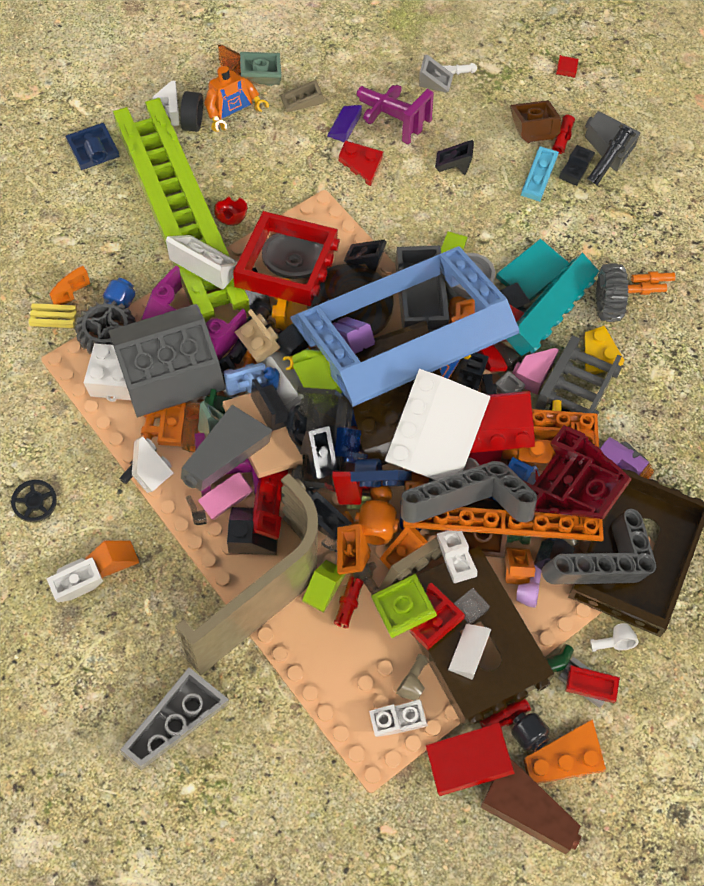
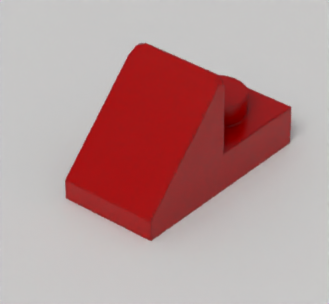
M351 472L332 473L338 503L340 505H360L362 503V490H370V487H359V482H351Z

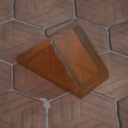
M222 44L218 45L220 66H227L230 71L241 75L240 53Z

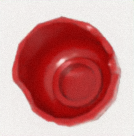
M228 196L223 201H218L215 204L214 215L222 224L236 226L245 219L248 206L243 198L240 197L237 201H234Z

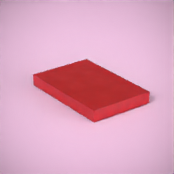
M500 723L426 745L439 796L515 774Z

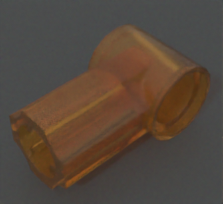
M196 402L188 404L184 409L185 419L182 438V450L193 453L196 451L195 434L200 433L198 430L199 418H190L194 414L199 415L200 404Z

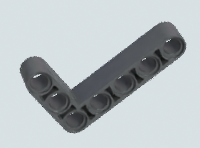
M492 461L404 491L402 494L401 518L406 522L416 523L492 496L515 520L530 522L534 518L537 495L505 463Z
M627 509L612 521L611 528L618 553L559 554L543 566V578L548 583L554 585L640 582L656 569V562L642 516L635 509Z

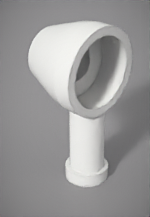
M621 623L614 627L613 637L598 640L591 639L590 645L592 652L614 647L616 650H629L638 645V638L629 624Z

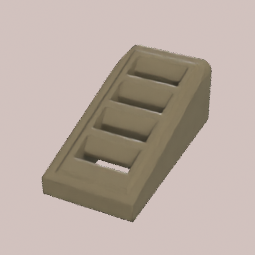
M317 80L280 95L286 112L325 103ZM288 99H292L293 103L290 104Z

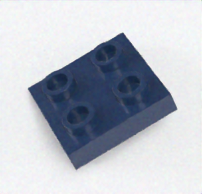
M104 122L65 136L81 171L120 157L119 151Z
M379 458L358 459L355 463V472H351V482H359V487H381V482H383V486H405L404 481H412L411 471L382 470V463Z

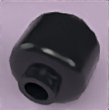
M522 712L513 720L515 725L512 728V736L524 750L536 752L550 740L548 737L550 729L537 713L526 715L525 712Z

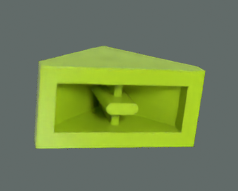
M325 560L314 571L302 602L324 613L346 574L339 575L337 573V565Z

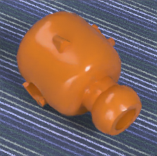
M381 485V487H372L370 491L372 500L364 502L355 516L354 525H362L366 542L371 545L390 543L394 533H397L399 519H397V512L395 507L389 503L393 496L392 490L388 486Z

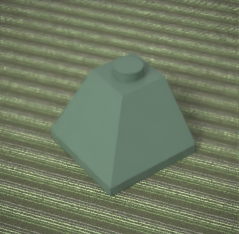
M240 52L241 77L267 86L280 85L282 77L280 53Z

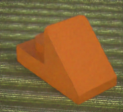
M406 527L379 559L390 570L392 565L419 549L428 541L416 528Z
M506 547L505 582L507 584L519 585L530 583V577L535 576V565L530 549Z

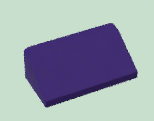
M362 105L343 106L328 133V137L341 142L347 141L362 115Z

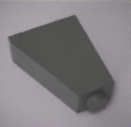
M598 111L594 117H590L586 122L585 128H587L585 138L601 156L609 148V141L614 139L620 130V125H624L636 133V136L632 137L625 146V152L619 153L611 165V168L617 172L636 147L641 132Z

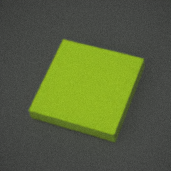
M416 574L371 595L391 638L437 616Z

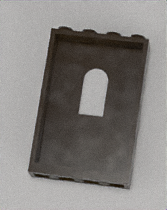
M622 469L631 478V481L606 517L602 519L603 541H591L586 554L618 553L611 528L612 521L627 509H635L640 513L642 519H651L659 527V534L652 550L656 569L652 574L637 583L573 584L568 598L661 637L669 625L704 527V501L700 498L687 496L678 489L663 486L656 480L639 476L632 470Z
M480 546L468 551L477 569V577L453 583L445 562L417 575L425 593L427 592L428 584L432 583L465 614V619L429 650L416 639L424 656L429 659L428 663L462 725L469 722L471 725H475L485 718V714L491 711L493 714L504 710L507 707L506 703L515 700L516 703L529 696L528 692L534 689L541 691L551 685L549 681L554 676L553 670ZM481 621L484 627L491 629L489 636L500 653V666L495 670L487 671L478 665L473 679L449 671L448 669L461 638L460 631L464 629L466 624L474 625Z

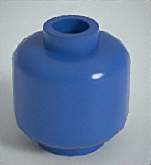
M120 277L117 280H111L103 293V298L108 304L115 301L117 306L123 304L125 309L129 308L136 295L133 289L134 285Z

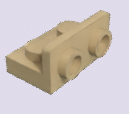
M250 309L248 313L252 319L237 329L235 333L257 363H261L280 348L275 341L279 337L271 327L266 329L265 326L268 323L260 313L256 315Z

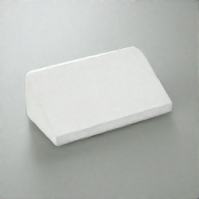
M466 624L448 670L473 679L491 629Z

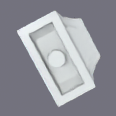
M92 557L87 560L80 558L57 569L55 575L46 578L57 602L73 600L94 590L103 582Z

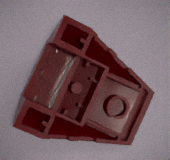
M563 425L550 443L556 453L533 485L524 481L537 495L535 511L604 519L630 483L631 478L615 462L609 459L598 446H595L583 432Z

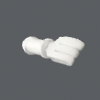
M473 63L469 65L443 66L452 74L457 73V75L460 73H474L477 70V66Z

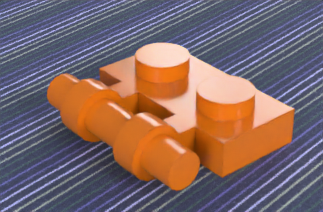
M185 402L144 415L145 424L141 428V436L150 440L154 436L158 437V445L181 447L187 403ZM156 418H160L159 426H154Z

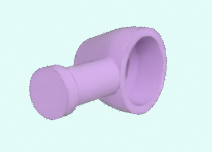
M535 566V576L530 577V583L518 585L516 596L517 601L536 608L542 572L537 566Z

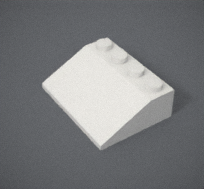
M419 369L385 461L433 480L462 472L488 406L490 396L442 376Z

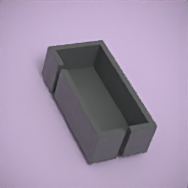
M440 245L397 247L395 259L396 272L441 254ZM441 271L440 275L398 292L402 328L427 321L429 329H439L449 324L445 279Z

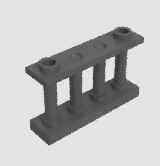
M572 335L541 390L535 408L545 410L547 404L552 405L553 400L562 401L561 407L571 412L594 413L598 415L599 411L596 409L612 378L617 379L622 369V366L619 365L622 356L617 355L613 365L582 352L578 348L580 338ZM571 360H580L608 372V374L603 379L573 366ZM571 374L601 388L597 394L566 381L563 375ZM556 389H564L593 403L590 409H587L556 395L557 393L554 391Z

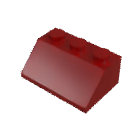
M530 391L488 395L490 400L470 453L535 447Z

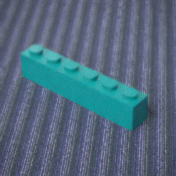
M584 253L572 259L516 322L519 333L506 340L521 356L528 352L532 354L541 346L540 341L545 340L553 332L551 328L556 327L563 321L562 315L567 314L574 308L573 302H577L585 295L584 289H588L596 282L594 278L599 273V270Z

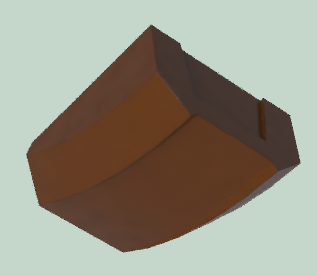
M549 100L510 105L517 131L520 137L528 144L535 141H552L560 133L561 117Z

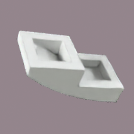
M448 530L437 533L440 549L453 583L477 577V569L468 552L469 546L462 531Z

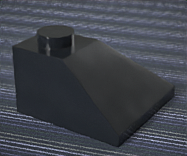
M232 507L228 523V553L277 555L278 539L276 540L254 531V508Z

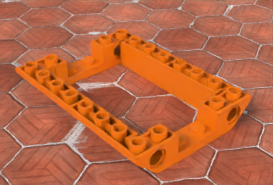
M532 409L535 439L552 441L562 426L566 425L583 432L595 446L599 447L597 414ZM412 472V481H404V491L429 483V478ZM460 507L416 523H409L403 520V527L603 541L602 519L535 512L534 518L530 522H519L506 510Z

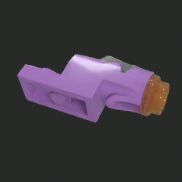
M609 437L600 448L609 459L622 469L632 470L646 479H650L655 472V469L651 467L652 464L626 441L619 443L617 440Z

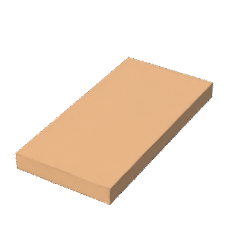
M251 393L223 401L225 412H227L231 405H234L266 425L251 398ZM286 427L272 431L270 442L248 458L258 478L303 464V458L295 443L291 440Z

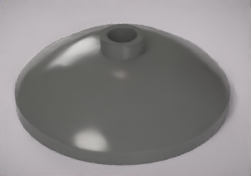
M276 233L264 243L262 260L265 266L278 276L288 279L310 277L324 244Z

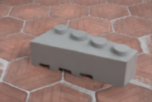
M188 668L120 749L121 755L142 771L228 705L229 699L191 668Z

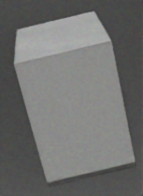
M424 55L419 73V87L445 93L449 92L453 74L429 55Z

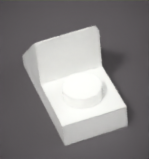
M171 81L155 94L152 100L160 98L167 116L171 120V125L179 126L176 82Z

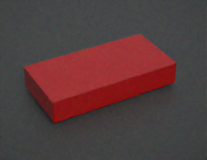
M570 665L565 692L615 703L617 701L620 677Z

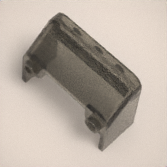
M298 387L297 392L304 396L300 401V411L307 418L306 431L325 426L330 427L338 472H345L352 420L351 403L337 390ZM303 454V464H298L296 469L292 470L291 476L294 479L298 478L304 484L306 490L336 494L332 475L318 479L313 478L309 455Z

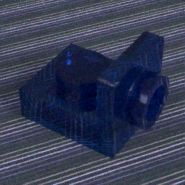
M338 427L335 456L344 457V462L356 463L358 459H368V454L359 453L361 430Z

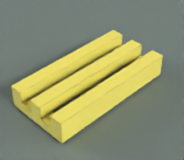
M32 303L31 318H29L30 326L74 328L77 313L76 305ZM36 317L49 318V319H36ZM58 318L70 319V320H58Z

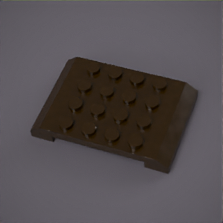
M427 321L375 337L374 345L366 349L363 348L362 351L355 355L360 362H363L430 333ZM440 368L430 372L442 376ZM415 379L353 407L366 459L379 458L382 465L388 464L385 459Z

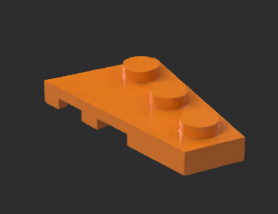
M593 719L525 757L523 760L526 773L537 784L606 771Z

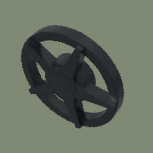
M305 402L295 404L290 409L287 417L289 436L296 445L302 447L303 442L296 435L304 434L305 436L306 431L312 430V428H321L317 411L313 405ZM302 406L307 408L305 415H302L297 409ZM294 415L296 416V420H295V430L293 429V417H294Z
M29 480L22 483L15 489L11 498V506L16 516L23 521L31 523L40 522L50 517L57 504V496L53 487L42 480ZM34 485L45 486L50 491L41 494L35 491ZM30 486V492L24 498H17L21 490ZM52 496V504L47 511L43 506L44 500ZM16 502L25 504L27 507L24 516L18 512ZM40 510L44 513L38 517H29L33 511Z

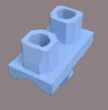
M251 363L236 370H225L226 393L229 396L245 391L251 393L252 379L257 378L261 387L267 384L263 374L265 364Z

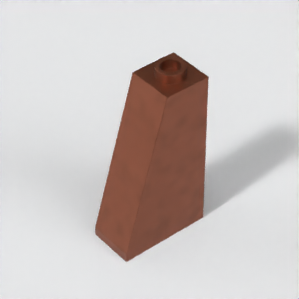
M511 759L515 774L493 780L480 808L565 855L571 849L576 850L582 837L578 834L581 825Z

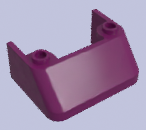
M175 266L153 288L141 320L176 310L169 304L182 288L178 266ZM244 309L229 324L221 319H211L206 323L218 361L222 359L239 337L235 331L247 323L246 311Z

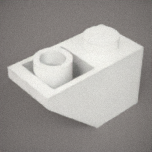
M140 437L134 441L132 476L149 493L153 492L173 474V471L170 469L172 467L170 462L165 457H160L157 454L154 443L148 438Z

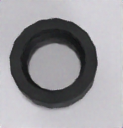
M185 91L180 109L181 129L183 131L199 132L203 118L202 93Z

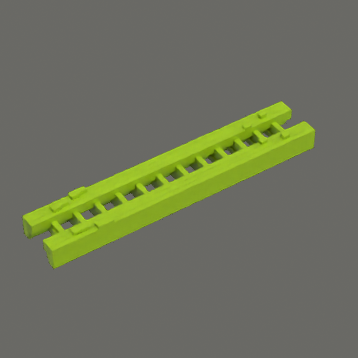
M160 98L146 101L145 105L150 118L135 123L128 107L113 111L116 127L166 247L167 236L191 235L196 239L203 238L200 241L229 256ZM165 161H169V162H167V163L160 164V165H157V166H154V167L152 166V165L159 164V163H162V162H165ZM174 175L176 176V177H174V178H170V179H167V180H164V181H160V182H159V180H161V179L168 178V177H171V176H174ZM181 190H182L181 193H178V194H175V195H171V196H168V197L165 196V195H167V194H171V193H174V192H177V191H181ZM189 206V208L172 213V210ZM193 221L196 222L195 224H192V225H189V226H186V227H182V228H179V227H178V226H180V225H183V224H186V223H190V222H193ZM173 262L174 266H178L180 269L182 286L190 305H198L205 323L210 318L215 317L213 308L231 303L233 310L238 309L239 312L244 309L248 313L250 310L249 298L244 289L234 287V278L223 290L207 294V291L219 287Z

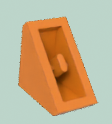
M355 524L337 527V573L341 575L362 572L371 557L362 525Z
M103 541L85 558V560L91 557L94 559L102 578L139 563L131 541Z

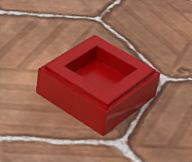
M560 55L556 74L575 78L579 59Z

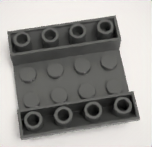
M197 304L108 330L137 418L208 396L211 393V389H216L217 392L226 390L215 349Z

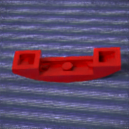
M288 469L259 478L253 510L255 533L276 540L279 538L282 517L279 516L281 488L283 487L281 479L288 474Z

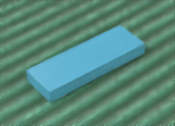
M539 146L521 196L541 201L559 152Z

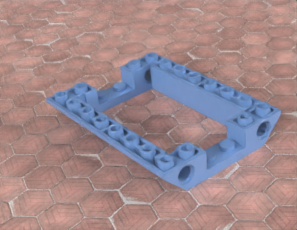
M460 246L291 316L292 322L309 346L317 345L330 363L332 378L353 407L416 379L419 369L427 372L435 371L519 333L518 325L507 298ZM440 271L451 287L460 284L474 299L475 313L363 362H360L331 323L336 318L440 275Z

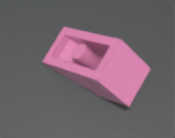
M553 348L526 355L522 363L517 362L512 374L525 384L524 389L537 395L556 360L559 350Z

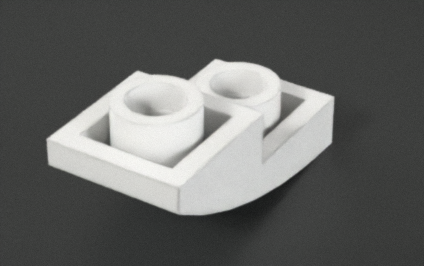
M420 699L398 706L392 704L369 711L375 737L402 733L428 726Z

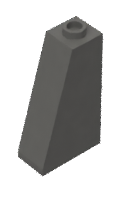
M231 405L184 464L181 471V479L188 487L203 491L270 442L272 429L234 405Z

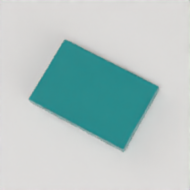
M539 239L499 271L496 278L506 287L517 282L528 299L532 301L550 285L569 262L542 239Z

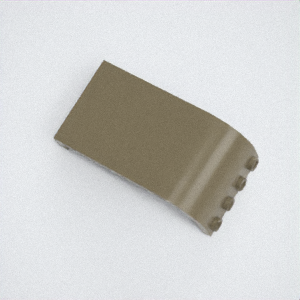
M290 474L281 479V482L284 484L281 489L285 495L282 498V502L285 505L282 508V512L285 514L283 520L302 540L300 545L196 630H193L184 619L176 625L184 657L200 676L299 596L308 587L316 570L318 516L316 507L306 492L304 484L298 478L294 479Z

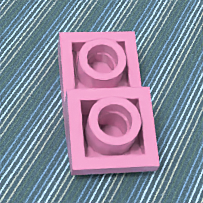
M238 472L209 491L198 501L210 518L215 520L232 505L236 506L250 495L253 489L242 474Z

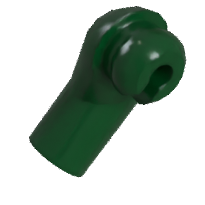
M565 644L558 654L546 658L553 672L562 671L567 667L574 652L572 646Z

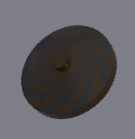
M340 264L327 268L325 282L320 283L319 296L314 297L311 306L316 303L322 304L383 277L370 268L356 264ZM393 295L336 318L334 322L337 323L338 320L349 317L368 323L371 326L373 336H375L386 327L391 319L394 305Z

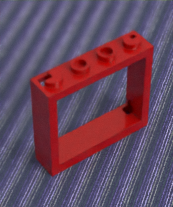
M263 211L233 271L234 287L311 306L314 297L319 296L320 283H324L326 280L327 267L332 266L333 253L338 251L340 239L337 238L338 229ZM270 231L324 244L306 285L251 271Z

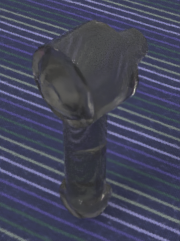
M375 562L367 563L362 572L353 573L355 579L358 578L364 582L372 595L381 591L372 579L373 571L377 568Z

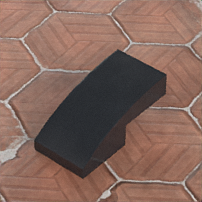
M576 145L570 154L568 162L562 169L559 179L578 186L595 152Z

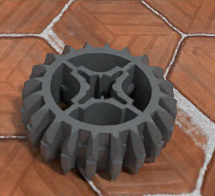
M603 264L599 270L595 297L596 310L601 321H621L625 316L629 297V281L627 280L628 274L623 264Z
M106 300L100 305L96 301L95 307L88 305L87 311H81V317L77 318V325H75L76 337L81 347L87 349L89 354H92L94 343L113 345L108 330L121 327L114 320L120 321L123 326L136 322L129 308L125 309L123 304L117 306L115 301L108 304ZM89 332H94V335H97L98 338L91 336Z

